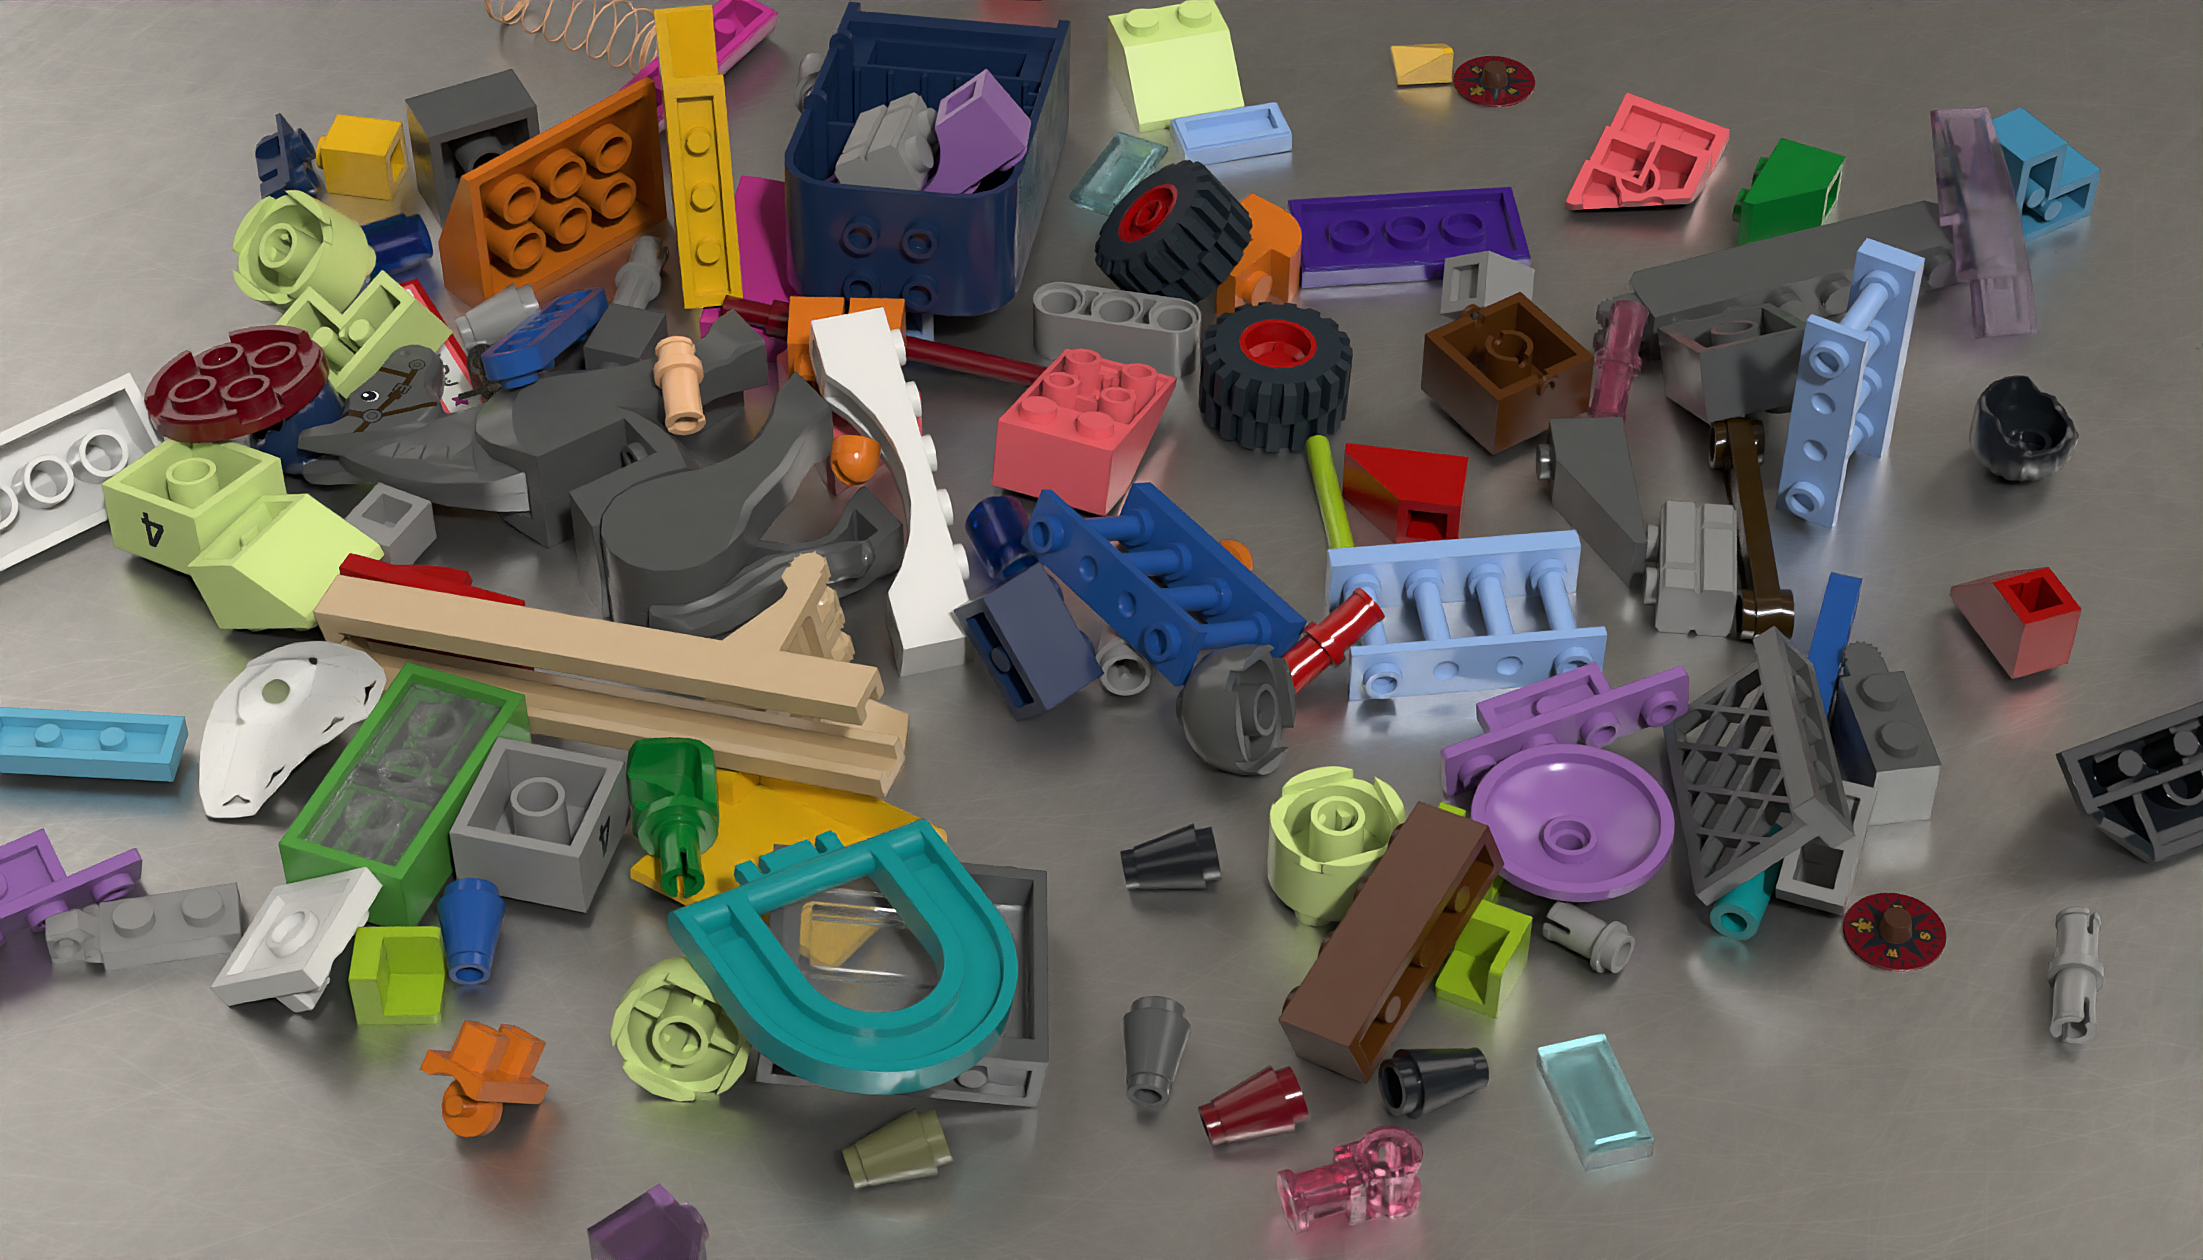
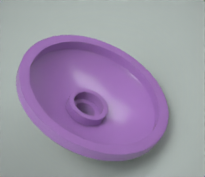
M1542 745L1507 757L1495 765L1483 777L1475 791L1471 808V819L1489 826L1504 861V866L1499 875L1525 891L1559 901H1601L1627 894L1639 888L1654 877L1663 867L1671 851L1674 837L1675 820L1673 809L1659 783L1634 762L1613 752L1586 745Z

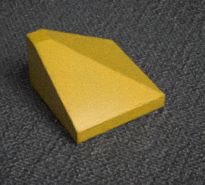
M1445 43L1390 47L1397 85L1437 84L1452 81L1454 53L1453 49Z

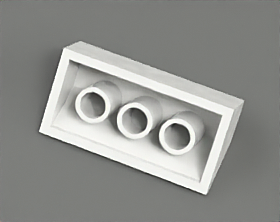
M130 372L0 432V572L109 520L101 484L165 441L163 435L154 428L145 401Z

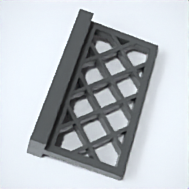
M1775 626L1753 639L1757 660L1690 703L1687 713L1663 726L1694 892L1707 906L1818 836L1832 849L1855 836L1814 665ZM1762 685L1749 709L1739 708L1746 695ZM1709 720L1696 743H1688L1686 734ZM1730 723L1739 724L1727 747L1717 746ZM1761 727H1771L1759 750H1748ZM1708 761L1717 762L1705 785H1695ZM1739 765L1749 766L1736 790L1726 789ZM1770 770H1781L1768 794L1758 793ZM1716 805H1727L1714 828H1704ZM1749 808L1759 809L1746 833H1735ZM1780 813H1790L1793 823L1771 837H1767ZM1726 847L1736 849L1729 863L1713 873Z

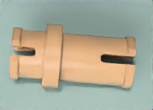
M671 336L657 343L655 353L658 356V362L655 363L653 368L655 383L662 389L666 414L665 425L670 433L676 435L694 434L704 428L706 424L699 384L704 378L701 360L695 356V344H693L690 338L685 336Z

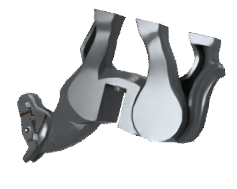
M731 309L715 320L706 335L695 343V356L701 360L704 378L699 384L706 424L700 430L701 433L744 407L745 390L769 385L765 341L734 309ZM411 344L395 350L370 379L347 397L336 422L302 430L299 434V449L329 454L303 465L302 474L305 480L312 484L338 485L370 482L377 485L380 482L429 500L432 503L478 511H495L502 519L548 549L575 537L580 584L602 618H609L611 616L612 622L723 640L783 598L786 590L781 576L785 569L790 567L789 562H792L794 557L800 556V553L805 554L816 551V554L826 557L831 574L830 582L826 583V586L836 590L838 599L861 591L874 580L892 574L902 566L904 559L903 524L865 486L859 488L849 500L839 522L829 534L813 541L792 544L760 540L775 519L791 503L811 466L830 455L831 443L834 439L831 406L796 371L776 395L768 419L755 439L741 452L700 469L692 454L681 441L665 427L666 414L662 389L656 385L653 373L654 365L658 362V356L621 367L538 374L539 379L533 383L516 388L501 389L487 402L467 410L448 414L444 412L440 402L446 382L442 360L432 349Z

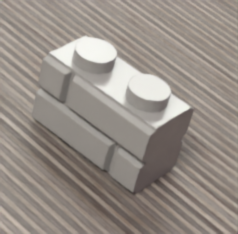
M914 92L891 101L888 108L885 105H881L860 113L843 149V154L840 155L835 166L836 170L834 173L840 184L920 191L929 169L933 167L934 158L940 146L935 131L938 113L933 108H927L922 97Z
M1667 500L1661 505L1659 525L1647 524L1646 536L1648 545L1645 562H1656V568L1646 567L1643 605L1655 606V627H1657L1659 632L1688 634L1690 630H1695L1697 635L1726 637L1732 630L1737 599V510L1734 509L1733 505L1704 503L1700 508L1696 506L1695 502Z

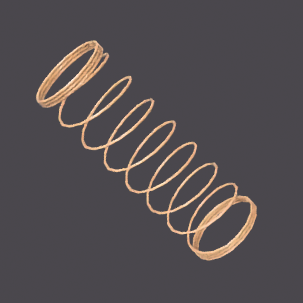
M484 0L486 12L490 18L512 25L521 18L522 27L529 34L537 32L543 26V35L549 42L560 39L564 34L565 45L571 51L579 49L586 42V52L589 58L597 59L607 51L608 62L613 68L622 66L629 59V69L633 76L637 75L633 73L631 68V58L635 45L644 30L655 22L653 20L648 23L638 34L639 22L636 11L645 10L654 17V13L647 8L635 9L631 2L626 0H611L595 16L596 5L595 0H593V19L587 36L578 47L571 48L566 42V31L575 9L583 0H580L575 7L574 0H572V10L567 19L565 29L558 38L553 40L547 38L545 34V21L550 14L554 0L550 1L542 24L533 31L526 30L524 26V13L530 0H518L512 11L504 17L502 16L504 0H501L500 18H496L493 14L491 0ZM624 2L630 5L633 11L625 15L617 24L615 3ZM613 3L615 11L613 33L606 49L599 56L593 57L588 51L589 35L597 17L606 7ZM523 7L521 15L515 21L511 23L506 22L512 19L516 14H518V12ZM634 12L636 35L632 49L621 64L613 65L609 59L612 40L619 25L627 16ZM655 25L652 26L646 35L641 47L639 57L640 71L646 67L647 51L656 34ZM657 46L651 61H653L657 55Z

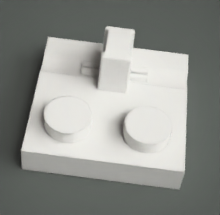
M367 867L275 886L210 988L227 1006L275 997L295 1013L312 1010L330 982L328 975L334 959L343 952L351 937L356 934L357 927H363L369 918L368 909L383 885Z

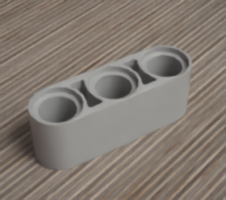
M1069 282L1048 283L1038 288L1033 294V347L1044 358L1055 360L1065 349H1089L1099 353L1104 359L1123 364H1146L1155 368L1158 373L1176 378L1190 375L1200 365L1201 311L1190 301Z

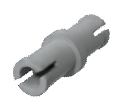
M2069 907L2061 910L2056 915V956L2048 964L2047 981L2050 987L2054 989L2050 1032L2055 1038L2062 1035L2063 1042L2073 1044L2087 1042L2096 1035V992L2102 988L2104 982V967L2098 960V938L2101 919L2094 912L2089 916L2088 927L2089 909L2085 907Z

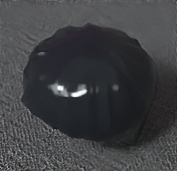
M2023 375L2004 377L1990 384L1982 392L1975 406L1969 432V442L1972 451L1988 471L1993 472L1996 476H2002L2006 480L2020 482H2038L2044 477L2052 476L2053 472L2061 470L2074 454L2079 438L2073 420L2069 418L2068 413L2057 401L2056 397L2040 392L2029 376Z

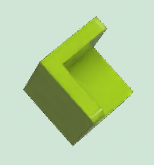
M1482 899L1455 942L1454 950L1435 983V996L1497 1019L1527 963L1533 917Z
M435 926L357 927L348 979L357 1025H435L440 1023L448 977L441 929Z

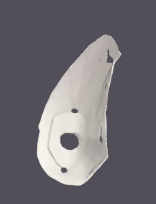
M331 641L292 643L276 648L247 662L246 668L227 685L215 700L205 724L199 750V794L205 814L213 818H238L255 815L263 803L286 780L291 771L303 762L309 754L330 742L353 723L367 719L378 703L387 681L384 669L366 652ZM309 658H317V664H311ZM280 679L289 686L290 692L287 699L277 704L267 702L262 696L264 686L272 680ZM376 681L374 687L369 692L367 703L364 705L365 688ZM238 717L244 720V724L241 726L236 724ZM334 718H344L342 721L333 724V726L328 731L324 732L330 726ZM284 767V769L277 776H275L272 782L270 783L272 774L274 772H278ZM236 795L250 801L247 804L235 802L231 805L223 806V804L232 800Z

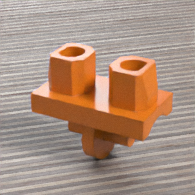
M464 1020L451 1051L429 1049L420 1070L429 1075L452 1076L456 1079L444 1092L441 1104L442 1117L447 1127L455 1135L465 1138L483 1137L493 1131L499 1123L503 1111V1102L541 1104L549 1085L532 1076L546 1042L515 1025L501 1024L497 1031L480 1022Z

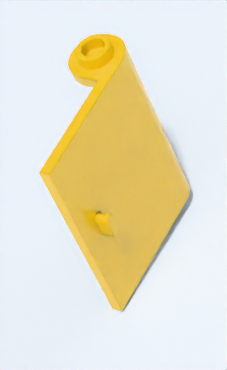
M716 767L719 795V827L714 845L701 854V865L705 878L703 889L693 896L684 898L682 876H677V897L666 894L661 889L660 859L649 853L630 868V878L687 906L741 886L734 877L735 865L751 860L759 869V856L773 852L774 844L792 845L808 839L815 847L816 835L831 830L837 834V838L846 847L921 818L871 795ZM930 823L947 845L946 831ZM764 914V915H762V916H760V917H761V919H762V920L764 921V923H765V914ZM812 914L806 915L799 921L797 961L831 977L887 922Z

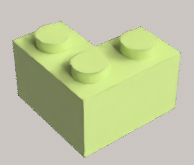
M383 270L380 271L344 313L340 312L312 287L308 286L275 324L308 331L310 339L318 343L324 350L329 364L328 379L336 391L346 399L353 391L370 379L398 348L413 344L430 348L436 352L454 332Z

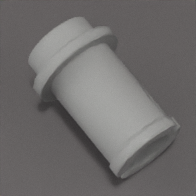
M1558 901L1549 911L1547 918L1558 922L1557 927L1550 923H1544L1543 925L1544 938L1555 941L1589 959L1592 969L1599 973L1607 970L1613 973L1621 971L1629 961L1634 950L1635 939L1627 933L1625 924L1619 921L1608 924L1576 907L1572 902Z

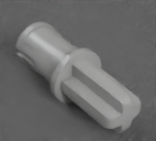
M646 235L639 237L634 242L628 263L622 265L616 274L617 291L612 303L646 309L648 302L658 296L662 286L660 273L669 257L667 246L662 248L659 256H657L663 244L661 239Z

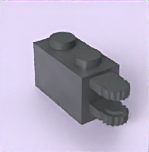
M1858 641L1853 644L1849 643V646H1845L1842 652L1841 667H1844V674L1839 675V679H1837L1835 689L1837 697L1830 728V734L1848 781L1877 789L1869 826L1930 820L1942 764L1904 671L1889 672L1884 659L1880 657L1881 652H1878V647H1873L1872 643L1867 644L1865 641L1863 643Z

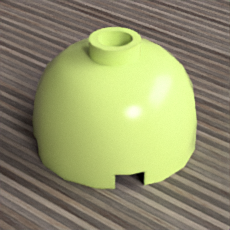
M687 957L664 959L644 969L622 995L615 1010L610 1032L613 1047L617 1042L618 1051L625 1059L622 1068L629 1078L653 1095L679 1102L695 1101L696 1095L693 1091L711 1092L719 1088L717 1094H720L730 1089L745 1071L753 1046L732 1022Z

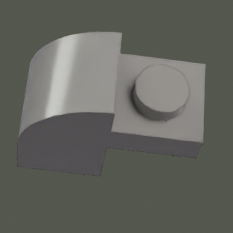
M1842 780L1855 836L1834 849L1818 836L1784 857L1776 885V898L1844 916L1857 875L1863 844L1877 796V789Z

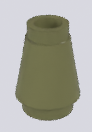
M914 1107L855 1142V1145L841 1149L855 1190L867 1186L874 1187L939 1176L937 1168L953 1163L952 1155L934 1108L917 1114Z

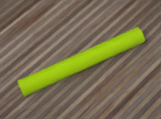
M1322 435L1312 436L1306 441L1305 449L1329 548L1355 547L1329 441Z

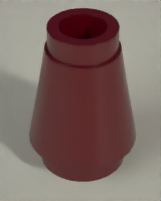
M1269 1065L1212 1099L1210 1103L1198 1107L1201 1122L1212 1147L1224 1143L1231 1144L1295 1133V1124L1309 1120V1113L1303 1093L1290 1066L1274 1071L1272 1066Z

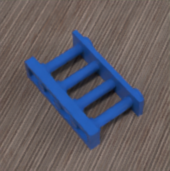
M1151 482L1132 484L1119 516L1082 518L1052 489L1042 490L1021 540L1023 546L1175 687L1185 685L1197 656L1202 650L1220 649L1242 644H1269L1275 648L1269 652L1272 658H1281L1298 643L1302 630L1307 623V620ZM1110 541H1118L1129 553H1121ZM1147 576L1158 577L1169 588L1158 587ZM1195 611L1208 624L1200 625L1187 612Z

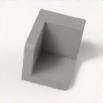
M1491 251L1445 258L1440 315L1457 320L1461 312L1468 305L1476 304L1482 309L1518 292L1523 293L1532 301L1535 269Z

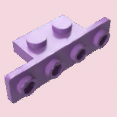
M1594 662L1476 703L1477 721L1484 734L1441 750L1442 787L1447 796H1454L1468 790L1476 791L1483 777L1495 765L1507 757L1529 748L1550 744H1578L1601 748L1611 744L1619 737L1648 727L1667 725L1688 711L1689 676L1683 666H1677L1611 689L1598 664Z
M44 828L0 846V948L6 943L5 937L31 927L33 932L45 931V919L55 914L70 911L94 899L99 905L101 902L118 900L130 893L135 887L134 882L141 878L143 860L137 848L67 876Z

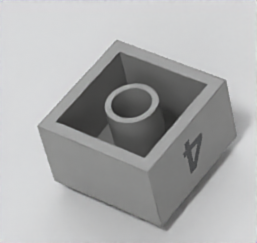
M497 737L449 832L457 880L463 878L484 879L497 886L499 896L586 913L631 817L625 761Z

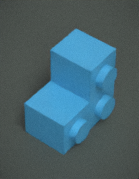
M2020 107L1978 125L1960 216L1963 218L1982 216L1988 221L1990 228L1994 229L1998 234L1997 246L2004 252H2007L2091 215L2101 169L2072 148L2068 142L2024 108Z

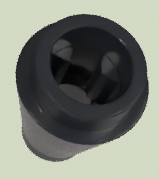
M1192 823L1134 846L1133 849L1120 851L1128 891L1140 888L1141 890L1207 889L1206 882L1222 879L1212 826L1195 829V825Z
M1477 1047L1467 1049H1399L1393 1054L1391 1059L1382 1061L1378 1071L1379 1089L1387 1109L1393 1115L1405 1114L1411 1119L1422 1117L1473 1093L1475 1090L1484 1089L1489 1082V1068L1486 1058Z

